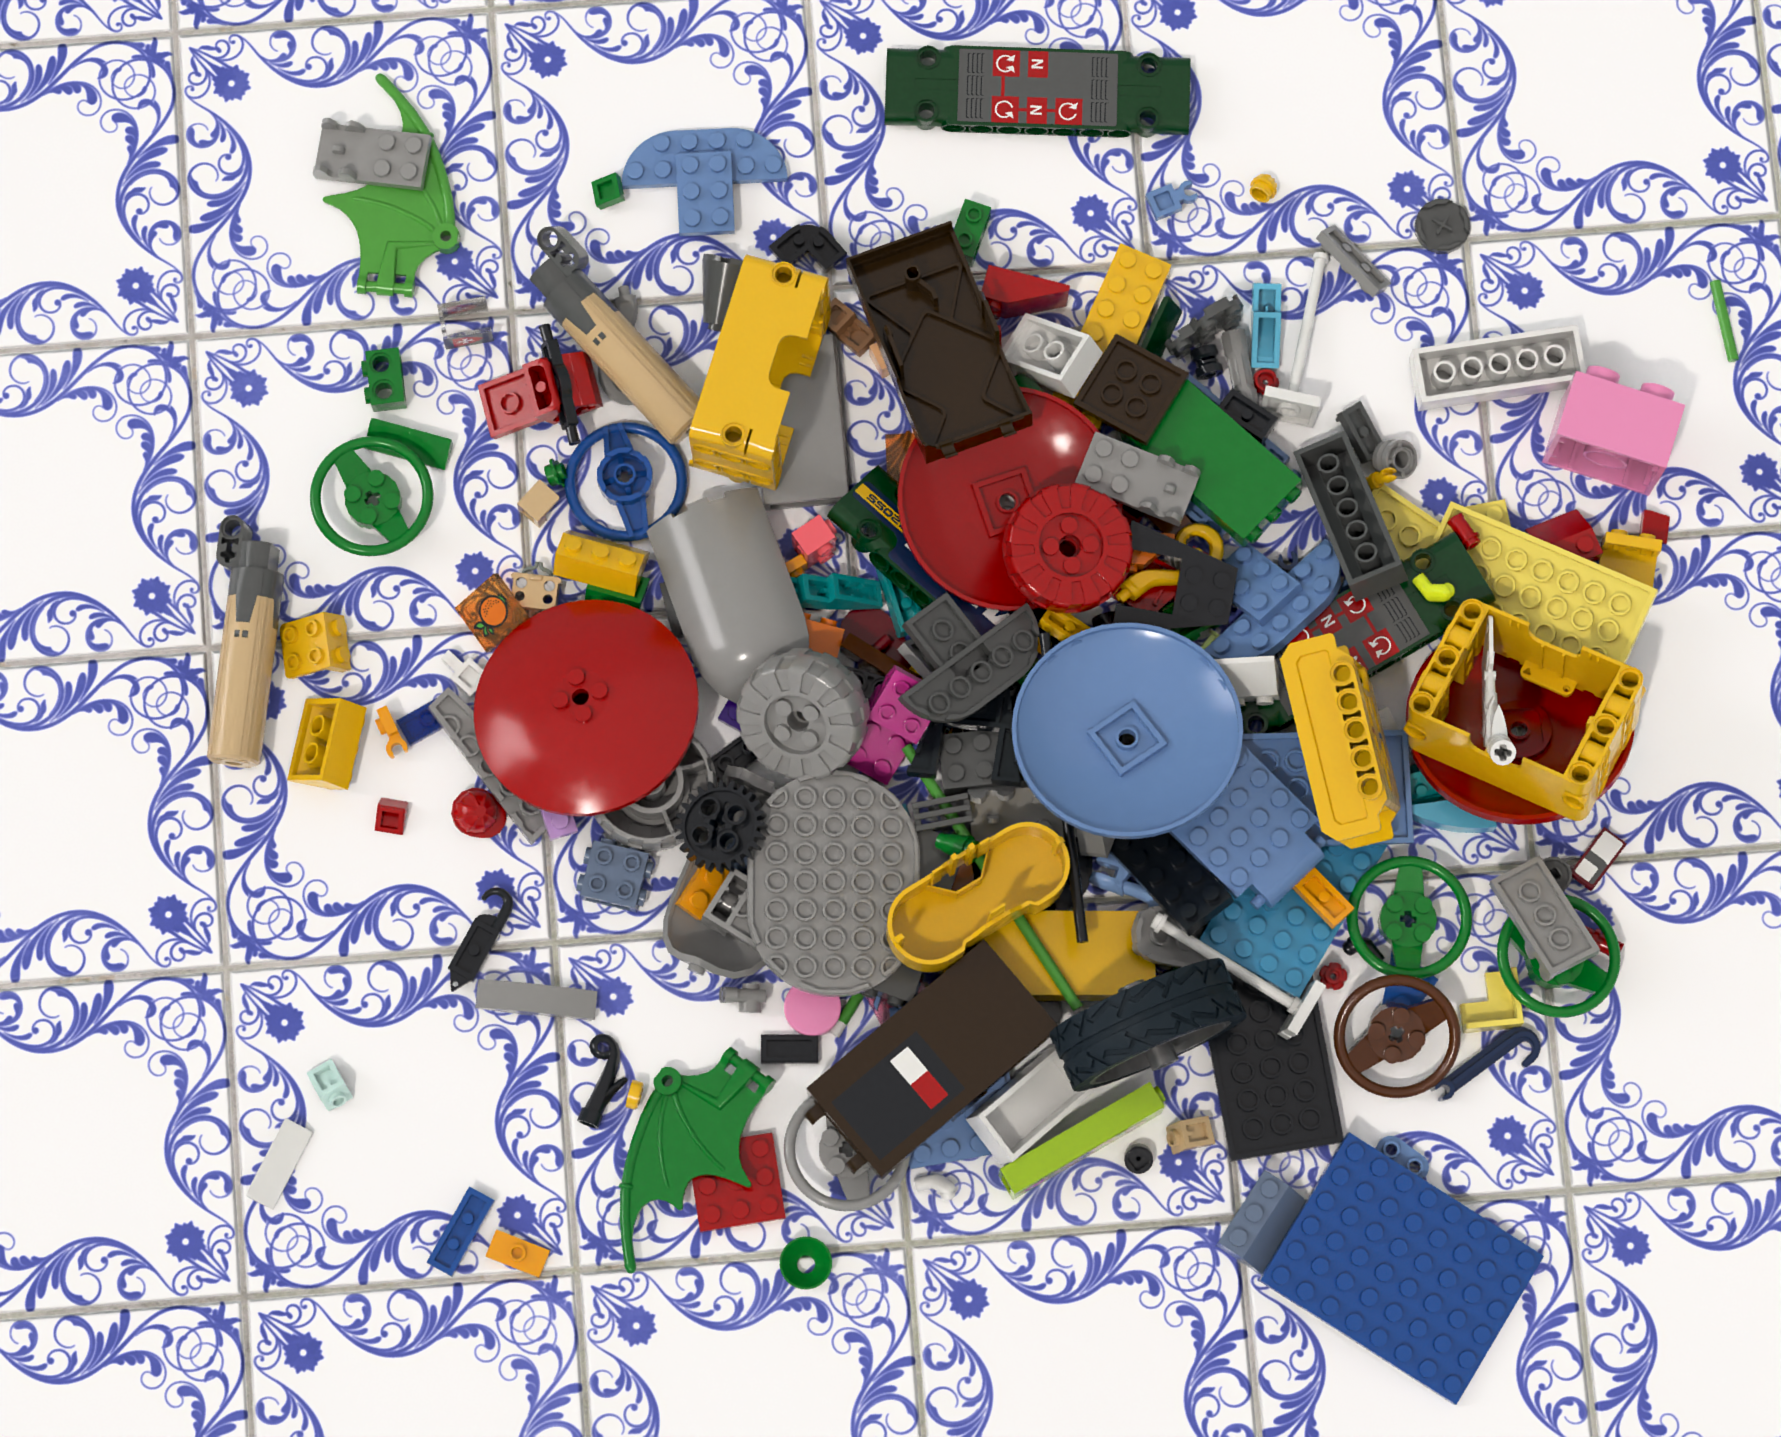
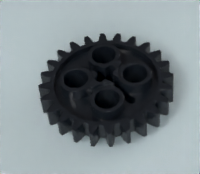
M719 780L717 788L712 782H708V790L706 791L698 786L699 795L695 797L689 793L688 796L692 802L690 804L681 803V806L686 810L685 813L676 814L682 820V823L674 825L675 829L682 832L675 837L678 842L683 843L679 849L683 853L688 852L686 858L690 862L695 860V865L698 868H702L705 865V869L710 873L716 867V870L723 874L725 866L731 872H734V863H739L742 867H745L743 858L747 856L749 859L754 860L755 858L751 853L752 849L761 851L762 848L757 844V841L766 840V837L760 833V830L768 828V825L760 820L767 817V814L764 811H758L763 804L759 800L754 801L756 795L752 791L747 793V788L744 785L737 789V784L734 781H731L727 787L723 780ZM726 803H730V805L725 809ZM717 804L716 812L712 815H707L708 807ZM744 811L743 818L740 821L734 822L733 817L735 813ZM724 823L726 824L724 828L717 830L718 825L723 826ZM709 831L708 839L703 843H699V836L703 832ZM730 838H736L735 845L730 849H725L726 842Z

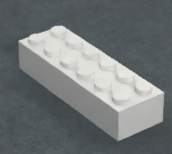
M1578 324L1412 349L1409 356L1418 411L1565 390L1576 371L1586 373Z

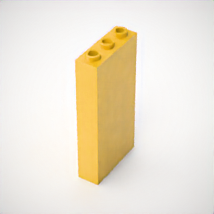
M1041 911L1036 915L1024 914L1080 1001H1102L1117 994L1120 988L1141 979L1147 981L1159 976L1156 975L1155 965L1159 964L1143 959L1132 950L1131 929L1136 914L1139 911H1085L1088 942L1077 943L1073 911ZM1014 921L984 938L1037 1001H1066Z

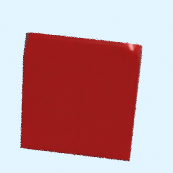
M1644 509L1641 514L1639 534H1652L1656 536L1655 539L1663 540L1662 544H1667L1670 516Z
M381 798L377 805L374 831L403 835L409 803L407 801Z

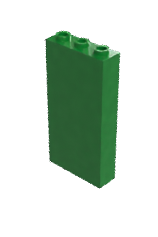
M1188 379L1147 446L1120 432V438L1129 445L1157 456H1171L1177 464L1182 466L1193 465L1197 467L1201 474L1190 500L1243 547L1249 542L1252 544L1256 542L1263 533L1262 528L1268 522L1274 523L1283 512L1281 509L1288 502L1290 504L1294 503L1302 493L1300 490L1302 488V479Z

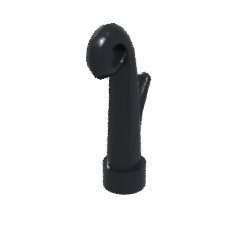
M608 1034L596 1035L590 1042L589 1048L592 1055L598 1059L608 1060L585 1107H582L577 1119L579 1123L595 1129L599 1128L603 1118L602 1114L612 1097L628 1081L626 1077H623L614 1083L620 1062V1049L615 1039ZM605 1043L608 1045L609 1051H599L598 1044Z

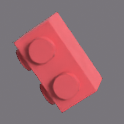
M819 514L791 533L792 547L798 555L802 553L807 562L808 569L818 562L823 564L834 556L833 552L836 550L837 540L835 534L837 531L829 519L824 521Z

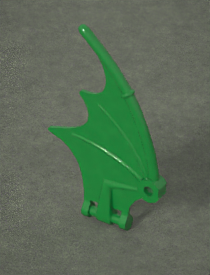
M729 1047L723 1053L719 1063L709 1072L686 1076L681 1075L672 1067L661 1068L653 1080L655 1089L638 1120L625 1160L622 1182L619 1184L621 1242L624 1267L629 1274L636 1271L633 1247L634 1225L640 1211L649 1202L662 1200L672 1204L681 1211L683 1210L684 1194L688 1184L693 1178L703 1175L725 1178L747 1188L752 1186L742 1168L740 1140L749 1117L762 1098L772 1090L776 1080L770 1075L765 1076L760 1072L761 1069L749 1059H742L738 1056V1051L733 1047ZM729 1065H733L736 1068L732 1075L725 1071ZM668 1079H673L670 1086H665ZM753 1081L759 1085L755 1093L747 1088Z

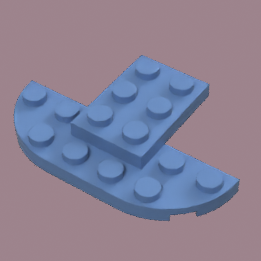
M740 128L676 130L659 133L642 142L632 152L626 162L622 175L623 189L677 187L679 237L735 234L733 184L788 182L784 160L776 147L763 136Z
M1325 538L1288 573L1249 543L1245 547L1240 546L1224 562L1238 568L1232 604L1244 613L1204 650L1213 659L1273 656L1283 649L1331 604L1340 589L1341 566L1332 544Z

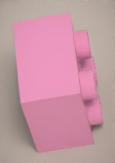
M1588 366L1586 373L1576 371L1560 401L1542 463L1649 496L1667 468L1685 404L1673 401L1674 391L1660 384L1643 383L1640 390L1618 384L1620 375L1605 367Z

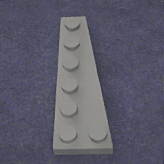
M448 687L428 706V710L526 840L532 845L546 831L540 809L520 800L495 777L478 746L474 727V711Z

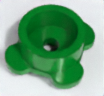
M553 458L549 459L550 464L544 466V472L549 484L552 487L560 484L564 487V479L568 478L564 464L562 462L559 463L558 460L554 461Z

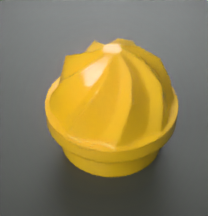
M1260 174L1250 183V194L1259 202L1266 203L1274 198L1277 193L1275 178H1272L1269 174Z

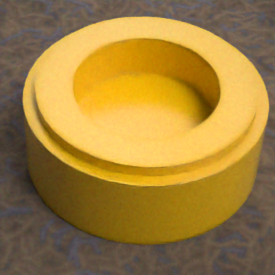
M632 1080L626 1100V1108L638 1109L644 1087L643 1082Z

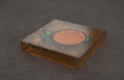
M498 573L490 576L455 607L486 653L492 652L514 629L530 619Z

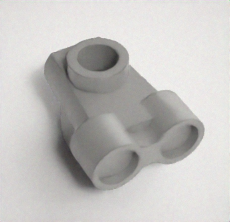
M742 983V989L737 987H720V1003L739 1002V1012L761 1013L762 1003H766L767 992L766 990L759 989V984Z

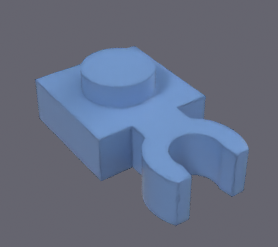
M1184 181L1177 190H1174L1172 184H1168L1146 193L1145 198L1156 221L1181 212L1182 206L1180 203L1182 202L1192 204L1197 201V193L1191 196L1184 193V190L1192 187V181Z

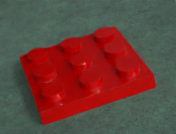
M772 1133L741 1137L740 1160L744 1172L752 1183L750 1188L712 1175H703L692 1179L700 1233L786 1219Z

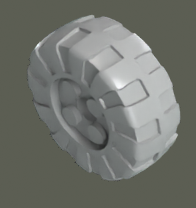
M793 648L789 652L783 653L780 651L772 655L752 672L745 682L737 702L736 720L740 724V735L747 749L752 751L758 758L757 760L766 768L784 774L785 777L790 779H797L799 776L810 774L818 780L830 776L834 773V770L844 767L859 750L868 730L867 720L870 717L868 698H865L861 688L862 684L853 671H849L842 665L839 659L826 652L822 654L812 651L811 648Z
M693 736L680 764L658 788L627 807L605 814L594 815L597 823L610 837L626 847L655 852L674 848L682 843L678 842L675 838L682 832L674 828V825L682 823V820L676 814L685 813L686 811L681 806V803L690 804L692 801L689 799L688 794L690 793L697 797L699 795L698 786L706 791L708 790V782H712L717 788V777L713 761L703 744ZM714 804L708 807L707 815L711 814Z

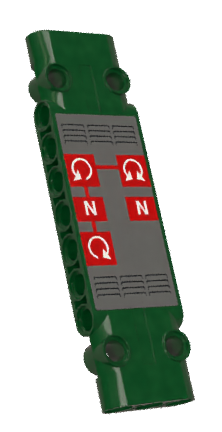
M930 45L923 46L920 49L887 48L884 125L917 126L921 130H931L937 126L947 132L1079 137L1124 138L1131 136L1132 133H1137L1145 138L1152 137L1155 134L1188 135L1191 59L1158 57L1154 53L1134 56L1131 52L1114 50L962 45L947 46L944 50H938ZM924 58H932L935 61V63L933 65L926 66L921 63V60ZM1144 65H1151L1155 68V71L1146 73L1142 70V67ZM923 110H929L933 113V116L926 119L922 118L919 113ZM1148 117L1154 121V124L1146 126L1140 120Z
M1450 533L1425 549L1416 550L1411 557L1404 561L1401 559L1408 581L1357 602L1350 588L1338 594L1318 617L1283 649L1273 655L1279 667L1280 700H1273L1272 705H1257L1256 701L1245 702V706L1240 707L1243 718V734L1270 733L1275 729L1279 731L1295 723L1280 658L1290 643L1331 633L1335 636L1337 647L1347 646L1350 656L1367 669L1370 679L1440 638L1454 618L1445 614L1444 611L1448 606L1452 605L1459 608L1463 601L1467 599H1477L1488 605L1496 601L1491 589L1456 533ZM1421 558H1426L1431 562V565L1427 569L1422 570L1417 568L1415 563ZM1424 573L1432 584H1452L1455 588V594L1446 602H1430L1424 598L1412 580L1419 574ZM1254 720H1260L1264 723V727L1259 732H1253L1249 729L1250 723Z

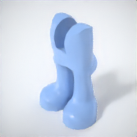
M1109 853L1108 858L1096 857L1095 862L1097 864L1115 870V873L1111 877L1092 871L1089 877L1090 883L1122 897L1125 894L1147 903L1148 907L1159 906L1141 885L1127 881L1131 875L1112 854Z

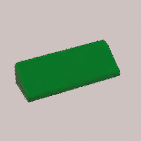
M371 418L367 436H379L396 440L413 450L426 466L446 470L453 447L451 439ZM378 447L365 448L406 460L401 455L388 449Z

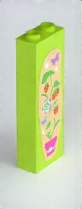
M1148 1082L999 1170L998 1176L1012 1200L1159 1116L1165 1107L1164 1101L1166 1099L1158 1086L1153 1088L1152 1084Z

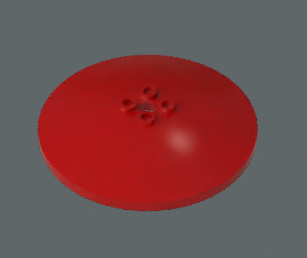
M1482 645L1481 652L1474 657L1473 668L1464 685L1452 681L1450 684L1449 711L1444 722L1470 733V740L1473 745L1485 751L1486 747H1484L1481 734L1482 656L1484 647ZM1435 651L1422 664L1411 685L1407 699L1405 723L1408 720L1409 699ZM1495 653L1493 671H1496L1495 691L1497 693V702L1505 718L1508 737L1516 748V756L1511 763L1521 765L1522 759L1525 757L1564 774L1585 735L1586 723L1589 717L1595 716L1603 699L1594 696L1589 691H1580L1576 688L1571 696L1563 697L1524 680L1520 675L1523 665H1520L1519 661ZM1514 727H1522L1527 733L1523 736H1516L1511 730ZM1635 729L1597 800L1612 787L1625 768L1631 753ZM1409 746L1417 767L1428 783L1446 800L1472 815L1490 821L1516 825L1540 824L1565 818L1562 815L1421 754Z

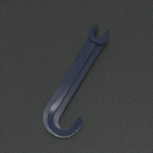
M1515 1027L1504 1033L1441 1080L1430 1091L1433 1092L1442 1086L1445 1089V1094L1438 1101L1442 1102L1452 1098L1457 1090L1522 1042L1529 1043L1532 1049L1531 1053L1521 1062V1066L1526 1068L1538 1058L1541 1050L1540 1041L1531 1029Z

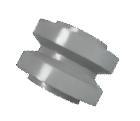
M1383 440L1376 446L1373 452V467L1376 472L1393 467L1397 471L1393 474L1397 476V479H1406L1416 469L1417 452L1414 446L1406 440Z

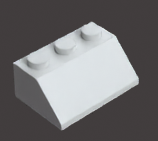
M1275 656L1214 659L1232 683L1240 707L1245 706V702L1256 701L1257 705H1272L1273 700H1280L1279 667Z

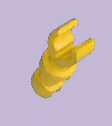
M1388 467L1365 477L1371 492L1373 489L1381 488L1384 483L1396 480L1397 476L1393 475L1397 472L1396 469Z

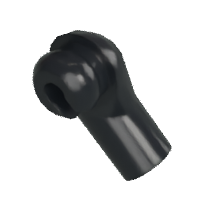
M1348 937L1347 941L1343 943L1342 949L1347 955L1352 956L1357 951L1350 937ZM1362 937L1371 952L1383 961L1385 957L1373 941Z

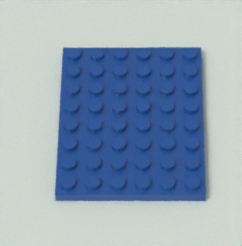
M1348 1132L1258 1281L1448 1402L1457 1405L1544 1256Z

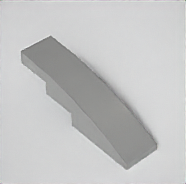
M479 979L475 1008L529 1016L534 1014L592 1021L595 1020L597 991Z

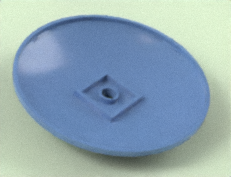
M1112 623L1083 630L1061 641L1050 649L1029 672L1021 686L1013 711L1012 743L1019 770L1032 793L1050 812L1064 822L1082 831L1108 838L1141 839L1154 837L1176 830L1195 820L1207 811L1227 788L1237 768L1242 750L1243 718L1240 703L1235 689L1224 670L1210 654L1193 641L1176 632L1148 624ZM1123 734H1131L1134 736L1135 742L1131 745H1123L1119 738Z

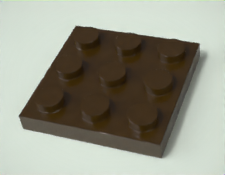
M1115 334L1073 402V406L1147 446L1187 381L1189 373L1124 337Z

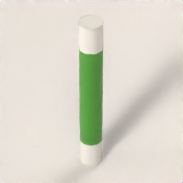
M860 993L851 995L841 1012L838 1022L830 1030L831 1034L838 1038L841 1036L864 998L863 995Z

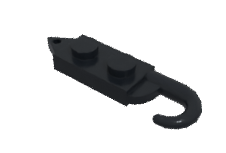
M498 887L490 888L482 895V900H486L492 895H498L502 898L503 905L497 916L482 914L474 919L448 966V970H450L451 992L458 990L469 982L474 983L498 940L514 906L513 898L505 889ZM455 982L458 983V986L456 987L453 986V983Z

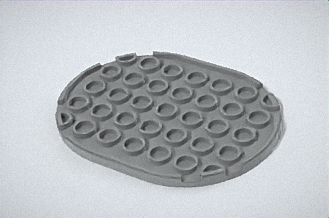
M834 770L832 775L818 780L810 774L799 776L775 791L760 810L767 814V817L760 820L768 825V828L760 830V833L766 837V840L757 841V844L762 848L761 851L752 849L751 853L755 858L754 860L747 857V920L749 932L759 956L776 976L800 991L823 997H845L868 991L887 980L903 964L895 957L887 941L886 925L888 913L895 898L904 889L920 880V849L917 832L912 819H910L898 798L887 788L885 789L867 776L844 770Z

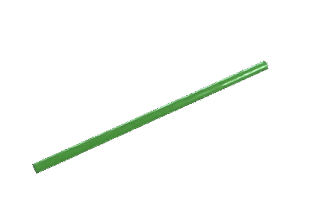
M910 743L902 748V751L911 764L915 756V749ZM920 778L933 799L946 797L935 779ZM950 803L938 805L940 809L952 807ZM957 813L945 815L947 820L959 817ZM964 824L952 826L957 835L971 836ZM982 855L975 860V863L977 864L981 872L983 868L985 855ZM1022 915L1015 919L1014 922L1073 1012L1081 1008L1083 1004L1025 916Z

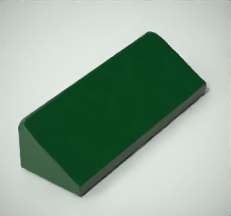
M1169 296L1163 297L1141 345L1142 348L1159 357H1162L1166 349L1164 344L1167 339L1171 338L1182 314L1181 309Z

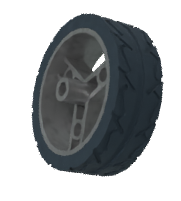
M1221 958L1204 960L1164 973L1147 981L1141 979L1120 988L1117 994L1082 1010L1050 1031V1038L1053 1045L1055 1044L1059 1059L1064 1061L1063 1068L1070 1080L1072 1089L1076 1092L1085 1091L1118 1081L1149 1068L1152 1071L1164 1068L1178 1061L1179 1055L1212 1040L1246 1019L1247 1013L1244 1006H1242L1237 991L1232 989L1233 981L1224 961Z

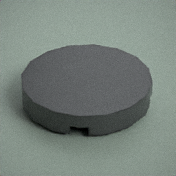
M1435 199L1426 203L1418 212L1414 223L1415 235L1419 243L1428 251L1436 254H1449L1458 250L1466 242L1470 231V219L1465 209L1453 203L1452 200Z

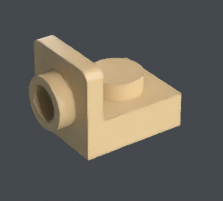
M1209 1116L1181 1120L1166 1127V1139L1173 1155L1186 1150L1215 1144Z

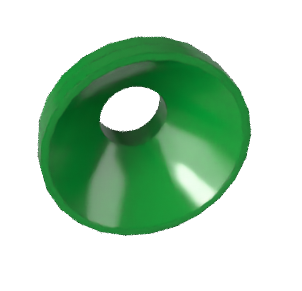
M803 1236L790 1241L784 1247L780 1256L779 1266L784 1279L790 1285L798 1289L809 1290L822 1285L827 1280L832 1269V1257L829 1249L823 1242L813 1237ZM808 1256L814 1260L815 1267L813 1271L802 1273L798 1269L797 1263L801 1257Z

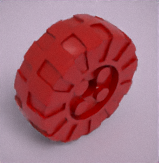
M1079 483L1049 485L1026 497L1011 515L1006 525L1002 542V555L1007 575L1015 589L1033 605L1060 614H1075L1088 611L1110 599L1126 579L1134 552L1130 525L1127 518L1118 509V505L1105 493L1101 494L1092 489L1091 486ZM1060 544H1067L1071 547V557H1066L1060 552Z

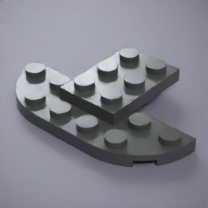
M947 592L914 615L902 627L935 668V671L902 694L898 700L909 711L923 719L933 722L950 723L973 715L1007 690L1029 671L1038 654L1039 627L1028 603L1017 609L982 636Z

